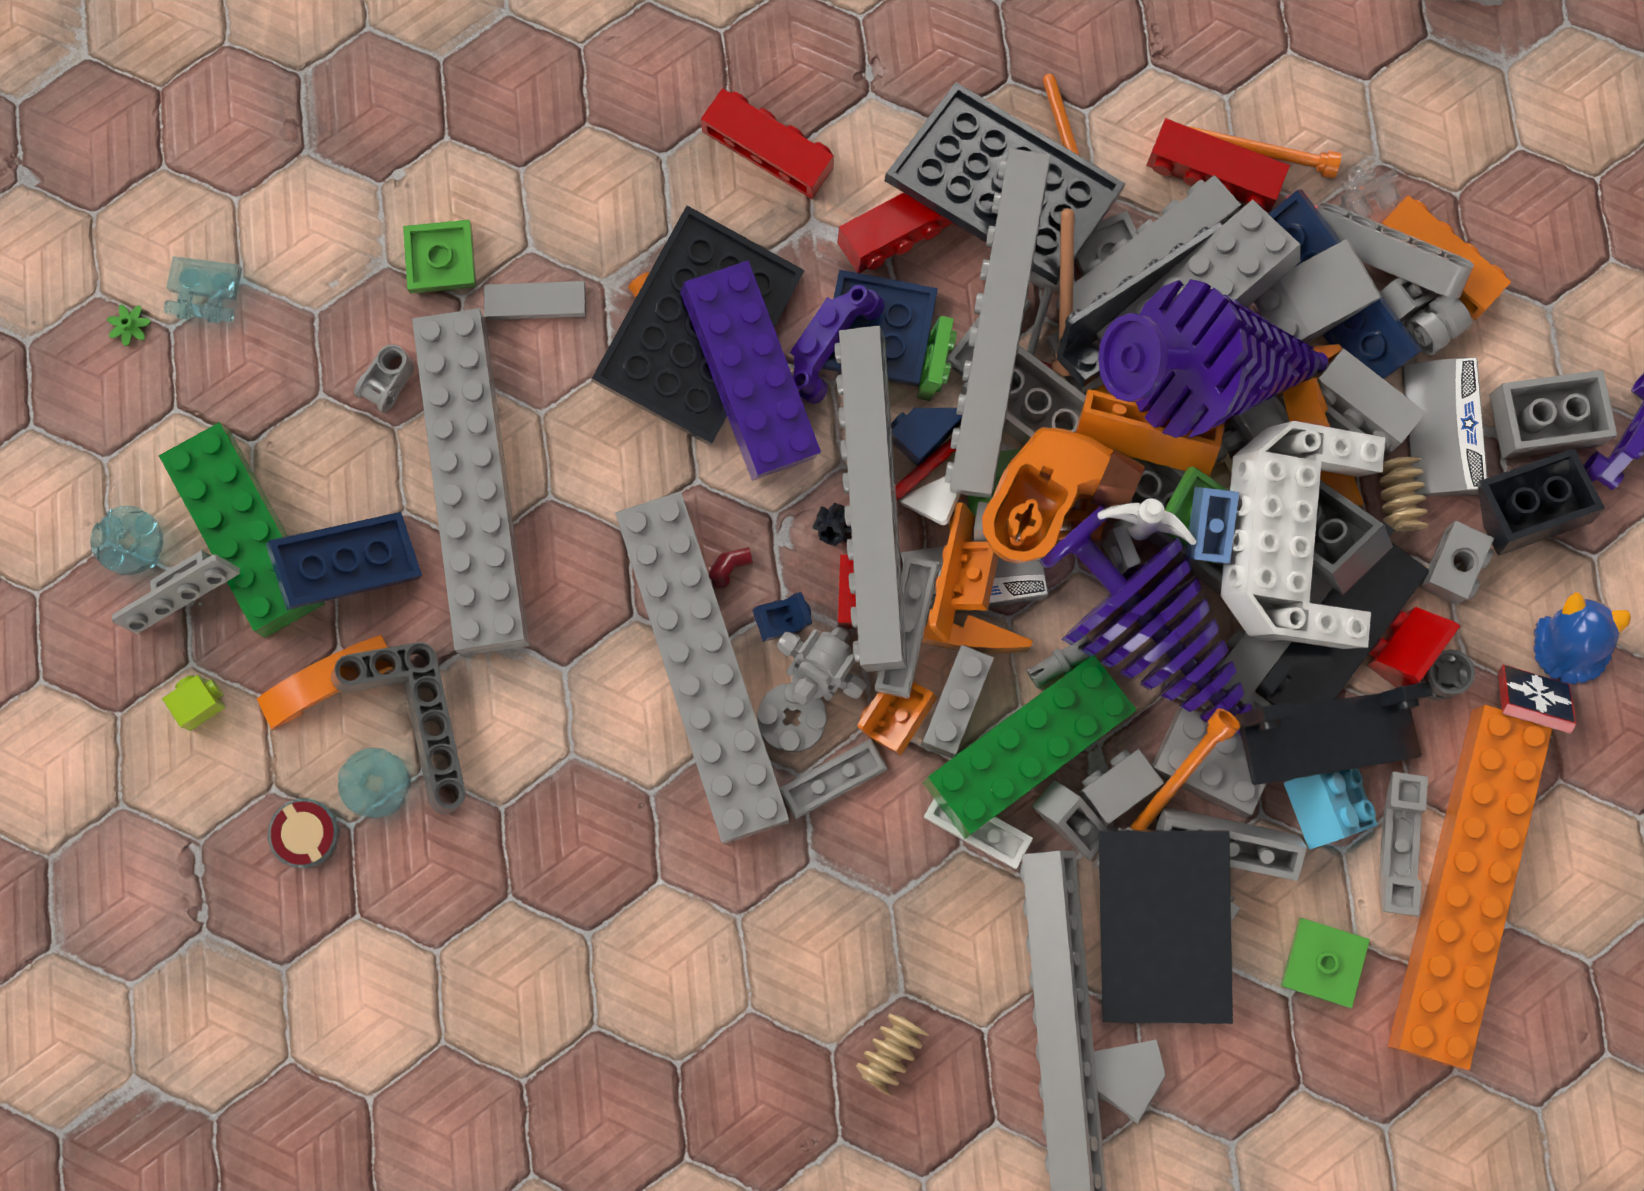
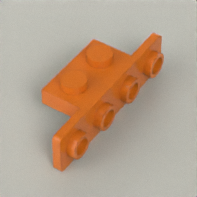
M956 503L954 514L949 521V539L943 549V566L941 575L936 580L934 607L931 608L928 617L930 628L941 640L950 639L956 610L988 611L999 556L992 551L988 542H971L975 516L965 503Z

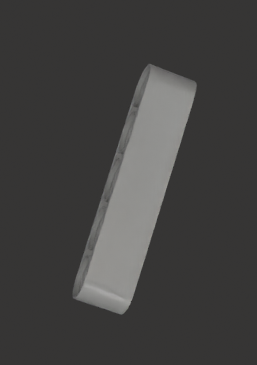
M1325 202L1318 204L1317 210L1340 241L1349 239L1362 262L1450 298H1459L1474 267V264L1468 259L1334 204Z

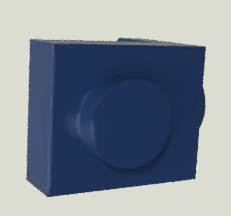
M802 592L794 593L788 599L759 605L752 610L763 642L781 638L785 632L798 634L812 624L811 609L805 601Z

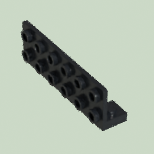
M1219 221L1210 228L1207 226L1203 227L1187 243L1177 244L1164 258L1152 260L1142 272L1134 277L1132 275L1127 276L1120 282L1117 288L1109 293H1101L1094 299L1091 305L1083 310L1076 309L1067 317L1056 359L1082 387L1100 376L1099 349L1093 344V342L1098 340L1097 333L1224 225Z
M1382 522L1390 537L1395 530L1385 522ZM1392 543L1393 547L1344 595L1332 588L1320 604L1371 612L1368 648L1342 649L1292 641L1256 688L1255 692L1272 705L1291 702L1292 706L1335 700L1429 573L1428 568Z
M1429 682L1401 686L1376 694L1292 706L1290 702L1262 706L1237 714L1236 717L1240 723L1239 730L1252 784L1260 785L1421 757L1422 754L1410 708L1420 706L1418 700L1432 696Z

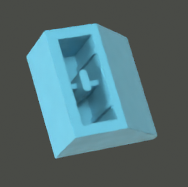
M1357 768L1296 778L1284 783L1309 850L1378 825L1375 819L1374 806L1366 796L1362 785V775Z

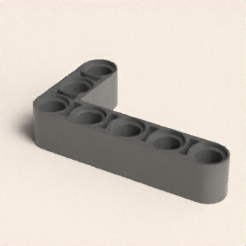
M417 642L342 656L336 662L331 673L333 686L339 691L355 692L404 683L431 808L437 813L450 814L454 812L465 799V786L434 649L424 642ZM414 654L423 656L427 666L424 668L414 667L410 662V656ZM380 660L387 661L392 667V673L388 675L379 673L375 668V662ZM352 667L356 670L358 678L353 681H347L341 677L340 669ZM417 689H430L434 695V700L431 702L422 701L417 695ZM427 721L436 722L441 728V734L438 736L429 735L425 731L424 723ZM436 754L444 756L448 761V768L445 770L436 769L431 762V757ZM442 788L452 790L455 794V803H443L439 798V790Z

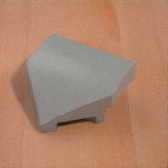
M1157 1040L1094 1051L1098 1099L1102 1102H1108L1127 1114L1128 1118L1137 1124L1156 1093L1160 1090L1165 1079V1071Z

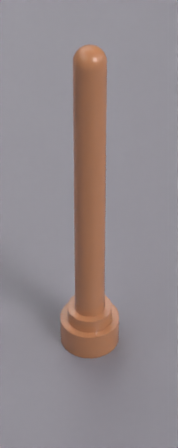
M1069 208L1061 212L1059 342L1064 333L1065 320L1073 312L1075 214ZM1055 353V359L1052 360V370L1059 376H1072L1056 359L1058 353Z

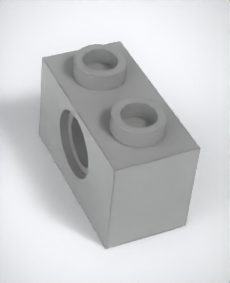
M1454 521L1445 528L1429 564V573L1419 588L1455 605H1459L1468 598L1472 599L1480 586L1477 576L1481 568L1485 569L1493 556V550L1490 549L1494 538L1458 521ZM1454 557L1460 558L1465 563V572L1455 568Z

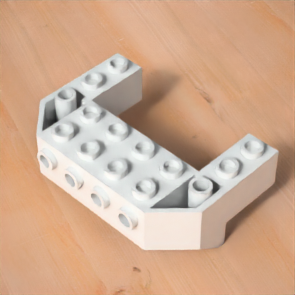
M1291 421L1267 427L1233 456L1230 491L1239 492L1230 564L1224 563L1221 597L1248 636L1264 641L1286 640L1342 649L1368 648L1371 612L1309 602L1321 470L1356 477L1383 472L1385 437Z

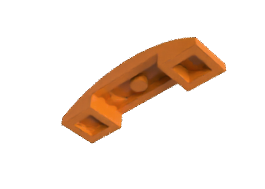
M1317 377L1302 381L1283 392L1289 422L1298 421L1330 427L1325 415L1328 407ZM1321 470L1320 480L1355 505H1363L1354 476Z
M378 635L338 651L293 674L259 696L257 701L272 730L303 715V711L340 692L333 686L331 681V673L336 662L342 656L388 648L383 636ZM380 660L375 662V668L381 674L392 669L387 661ZM343 667L340 669V675L345 680L353 681L358 678L354 668Z

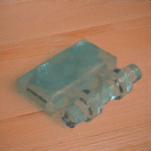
M173 256L166 288L170 292L179 294L177 301H165L164 312L176 315L179 319L189 320L191 317L204 318L209 323L219 324L220 321L232 322L234 319V309L223 308L222 301L223 299L236 301L242 268L238 264ZM193 295L208 297L207 305L192 304Z

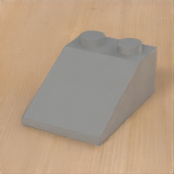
M1345 239L1292 268L1257 298L1254 303L1263 318L1295 338L1309 344L1376 302L1382 296L1349 239Z

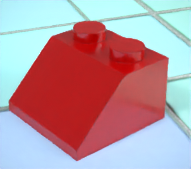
M1414 607L1406 613L1401 610L1389 625L1393 631L1385 640L1381 637L1369 652L1373 658L1367 666L1396 688L1416 684L1422 680L1460 628V625L1455 621L1419 607Z

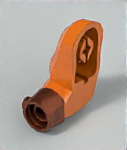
M1042 427L1035 432L1004 470L995 493L982 515L983 534L992 551L1004 561L1019 564L1040 559L1056 545L1063 520L1070 512L1076 500L1089 499L1092 504L1103 505L1106 508L1130 504L1145 466L1116 449L1112 450L1089 436L1065 429Z

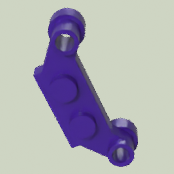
M856 285L851 288L849 293L834 299L827 297L790 351V354L794 356V374L792 375L800 397L808 403H819L827 394V384L819 377V371L834 351L835 343L840 342L839 330L849 329L858 315L867 320H873L882 314L884 300L875 291L868 290L863 285Z
M1644 373L1637 379L1631 389V392L1641 398L1643 403L1613 452L1607 458L1597 451L1583 465L1591 481L1597 480L1610 490H1614L1621 483L1625 475L1622 471L1633 459L1637 460L1644 455Z

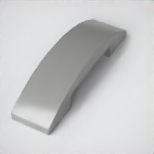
M1392 772L1390 776L1384 809L1380 851V897L1382 912L1415 917L1420 916L1422 881L1418 880L1421 819L1422 813L1426 811L1427 776Z

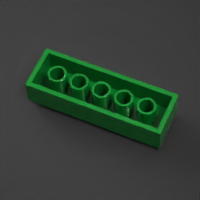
M218 422L158 455L211 554L217 555L240 568V574L228 580L227 583L254 632L266 638L325 605V602H320L291 610L286 609L266 544L269 540L287 537L288 535L235 438L223 424Z
M1093 655L930 774L923 784L963 838L966 839L1136 711V708L1096 656Z

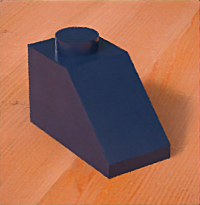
M957 407L913 408L907 415L902 412L891 423L892 444L918 466L953 433L954 428H958L961 425L962 415H957Z

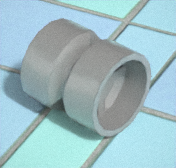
M1443 295L1438 296L1428 304L1427 312L1421 309L1405 322V328L1423 350L1422 352L1427 355L1436 354L1450 342V339H1455L1472 325L1470 313L1465 305L1458 298H1450Z

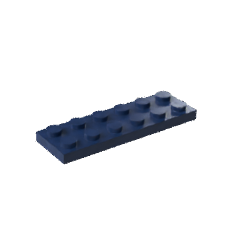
M1302 189L1295 191L1269 213L1282 228L1300 243V262L1297 265L1341 242ZM1383 297L1323 334L1329 345L1340 344L1342 349L1344 348L1383 379H1386L1423 351Z

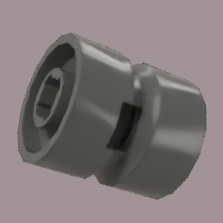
M1453 649L1443 650L1422 680L1416 684L1429 682L1432 696L1427 698L1436 701L1447 700L1469 689L1474 681V665L1470 658L1461 651Z

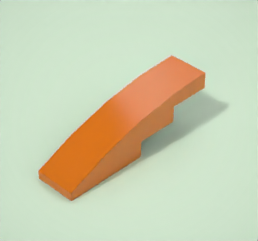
M968 615L963 627L953 623L949 640H941L930 628L928 620L922 640L923 644L957 651L963 645L981 653L1028 652L1033 642L1031 639L971 615Z

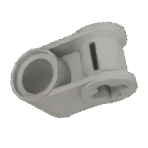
M387 345L383 347L367 371L358 380L354 388V396L366 398L377 405L380 412L386 413L394 405L400 391L413 374L414 363L400 346ZM396 357H401V366L395 370H389L390 361Z

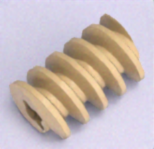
M1399 457L1383 462V472L1381 474L1385 476L1380 478L1379 484L1387 488L1381 492V499L1388 502L1382 505V512L1389 515L1383 519V522L1395 531H1414L1429 527V523L1418 521V517L1427 514V509L1418 508L1416 505L1426 500V496L1415 494L1416 490L1425 487V483L1414 481V477L1424 473L1423 469L1413 467L1414 463L1422 460L1421 458Z
M893 1014L887 1016L893 1027L881 1026L879 1029L885 1040L873 1038L871 1041L877 1052H864L869 1065L861 1063L856 1065L864 1080L888 1096H891V1092L886 1087V1084L896 1086L899 1084V1080L893 1072L906 1073L907 1071L901 1060L913 1061L915 1059L909 1047L921 1049L923 1046L917 1035L929 1036L928 1033L904 1017Z

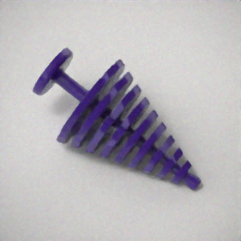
M1193 279L1189 280L1175 299L1174 297L1184 285L1180 280L1163 286L1144 304L1140 314L1128 313L1117 317L1104 333L1098 356L1100 376L1106 389L1116 399L1136 402L1140 412L1148 411L1144 418L1154 428L1164 426L1167 420L1170 419L1171 421L1162 433L1175 438L1187 435L1190 430H1193L1188 438L1205 433L1224 423L1232 415H1239L1275 397L1279 392H1284L1290 387L1310 379L1316 373L1323 372L1328 366V358L1324 353L1312 350L1314 347L1285 332L1238 301H1234L1228 295L1222 294L1218 289L1214 287L1210 289L1211 286L1209 284Z
M1101 505L1039 560L1045 568H1052L1067 554L1073 553L1110 592L1061 640L1073 645L1105 620L1113 611L1122 606L1124 609L1082 648V652L1089 656L1095 655L1137 621L1139 625L1120 640L1121 642L1104 656L1101 663L1110 668L1151 637L1153 640L1122 669L1120 674L1131 679L1165 653L1167 656L1144 677L1140 683L1141 686L1151 690L1180 669L1182 672L1161 691L1162 693L1159 696L1172 701L1194 684L1196 688L1179 706L1191 712L1209 700L1211 704L1200 715V719L1207 723L1217 709H1224L1235 717L1237 714L1253 710L1250 702L1241 708L1236 705L1245 693L1241 682L1236 683L1226 691L1222 689L1237 672L1233 661L1227 662L1211 676L1208 673L1228 651L1224 640L1210 647L1199 658L1196 659L1194 657L1218 633L1219 627L1215 619L1199 628L1183 642L1180 641L1209 612L1210 607L1206 598L1191 607L1169 626L1165 624L1201 590L1197 578L1183 586L1154 611L1151 609L1190 572L1192 565L1189 558L1186 557L1171 568L1141 595L1137 592L1184 547L1180 537L1167 544L1126 579L1091 540V533L1107 519L1098 518V512L1106 509Z

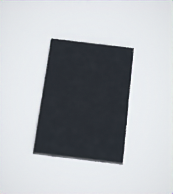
M1099 830L1103 1022L1130 1024H1233L1229 830Z

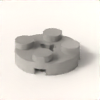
M794 683L781 684L770 690L761 701L757 712L761 735L776 750L786 752L806 751L813 747L823 735L827 721L825 705L821 698L814 697L809 703L800 704L792 697V692L795 688ZM789 709L792 712L798 710L801 713L798 717L800 722L798 726L795 727L792 723L786 726L783 723L786 718L784 714L786 710Z

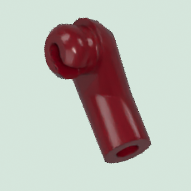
M750 547L724 552L718 556L709 569V578L712 579L714 587H727L730 584L729 575L735 567L753 564Z

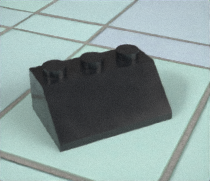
M1575 448L1489 477L1477 483L1483 527L1487 535L1494 538L1492 545L1498 556L1591 524L1605 509Z

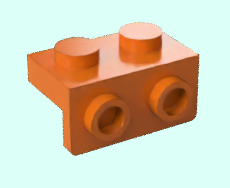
M914 682L909 699L878 692L871 704L862 711L857 727L868 738L901 756L938 697L933 692Z

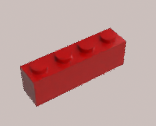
M722 88L701 117L702 132L810 199L814 198L834 168V155H832L827 146L820 142H815L814 144L804 138L803 133L792 125L786 127L776 121V117L764 108L758 110L750 105L742 94L736 91L731 93Z
M1167 118L1164 119L1146 164L1156 173L1163 176H1175L1191 187L1199 180L1206 182L1215 175L1237 201L1247 205L1251 200H1254L1266 212H1270L1277 201L1290 165Z
M901 193L839 226L837 244L859 274L867 269L874 270L884 263L885 259L896 253L897 255L906 253L915 243L924 238L926 240L934 238L943 228L953 222L907 194Z

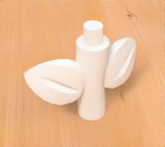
M1147 499L1141 504L1116 505L1098 512L1099 519L1109 517L1128 521V532L1136 540H1145L1154 532L1159 531L1176 535L1186 540L1190 545H1195L1197 542L1185 525L1174 514L1165 511L1162 503L1156 499Z

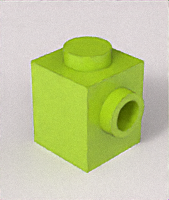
M190 675L176 683V689L162 698L178 725L189 731H192L226 708L220 699L224 694L218 684L213 679L208 681V679L199 675Z

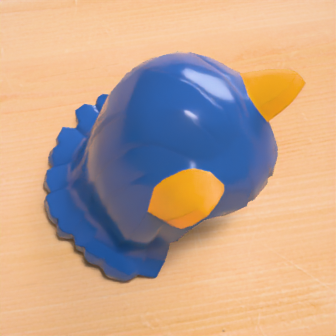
M1575 592L1566 599L1563 609L1557 611L1553 617L1545 616L1540 618L1535 624L1537 628L1534 629L1535 645L1533 646V651L1536 654V662L1544 670V673L1549 674L1551 679L1556 680L1559 678L1561 682L1577 684V682L1583 684L1588 680L1593 681L1605 671V666L1612 659V653H1614L1619 635L1631 621L1630 612L1627 610L1611 611L1602 603L1584 599L1580 593Z

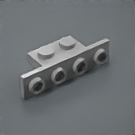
M201 550L150 580L151 592L112 614V622L138 634L239 575L240 568L217 555H210Z

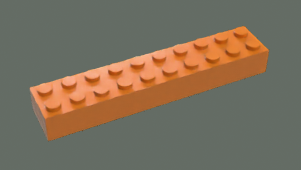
M1482 705L1471 710L1388 1048L1456 1069L1470 1071L1552 728L1505 715L1501 709L1488 705Z

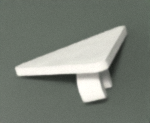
M945 477L905 494L899 501L901 505L940 525L949 524L951 515L955 511L960 494L952 493L950 491V483H946Z

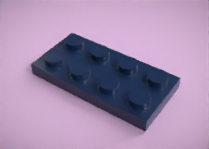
M401 512L269 540L266 544L287 610L417 580L422 576Z

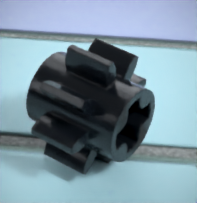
M833 503L828 509L821 506L812 527L818 530L819 540L837 546L842 540L847 543V540L852 538V529L846 525L845 506Z

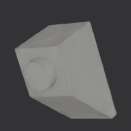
M1402 278L1394 280L1379 292L1401 322L1417 313L1438 297L1436 292Z
M1054 780L1032 807L1054 831L1090 861L1099 850V830L1108 829L1080 796Z

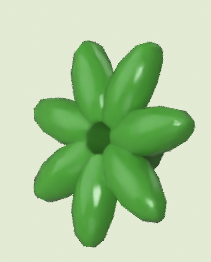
M121 304L119 306L120 317L110 316L107 318L110 324L117 326L109 333V337L117 338L122 335L124 346L130 344L132 335L137 339L144 340L145 335L140 328L150 325L151 321L148 318H139L142 312L141 306H136L129 313L128 309Z

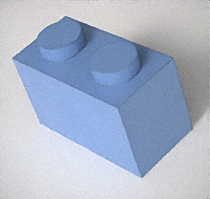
M1202 487L1194 488L1189 531L1197 542L1195 545H1190L1187 542L1186 557L1195 560L1230 564L1239 492Z

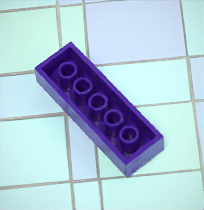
M749 261L685 281L680 293L751 480L754 481L815 459L821 453Z

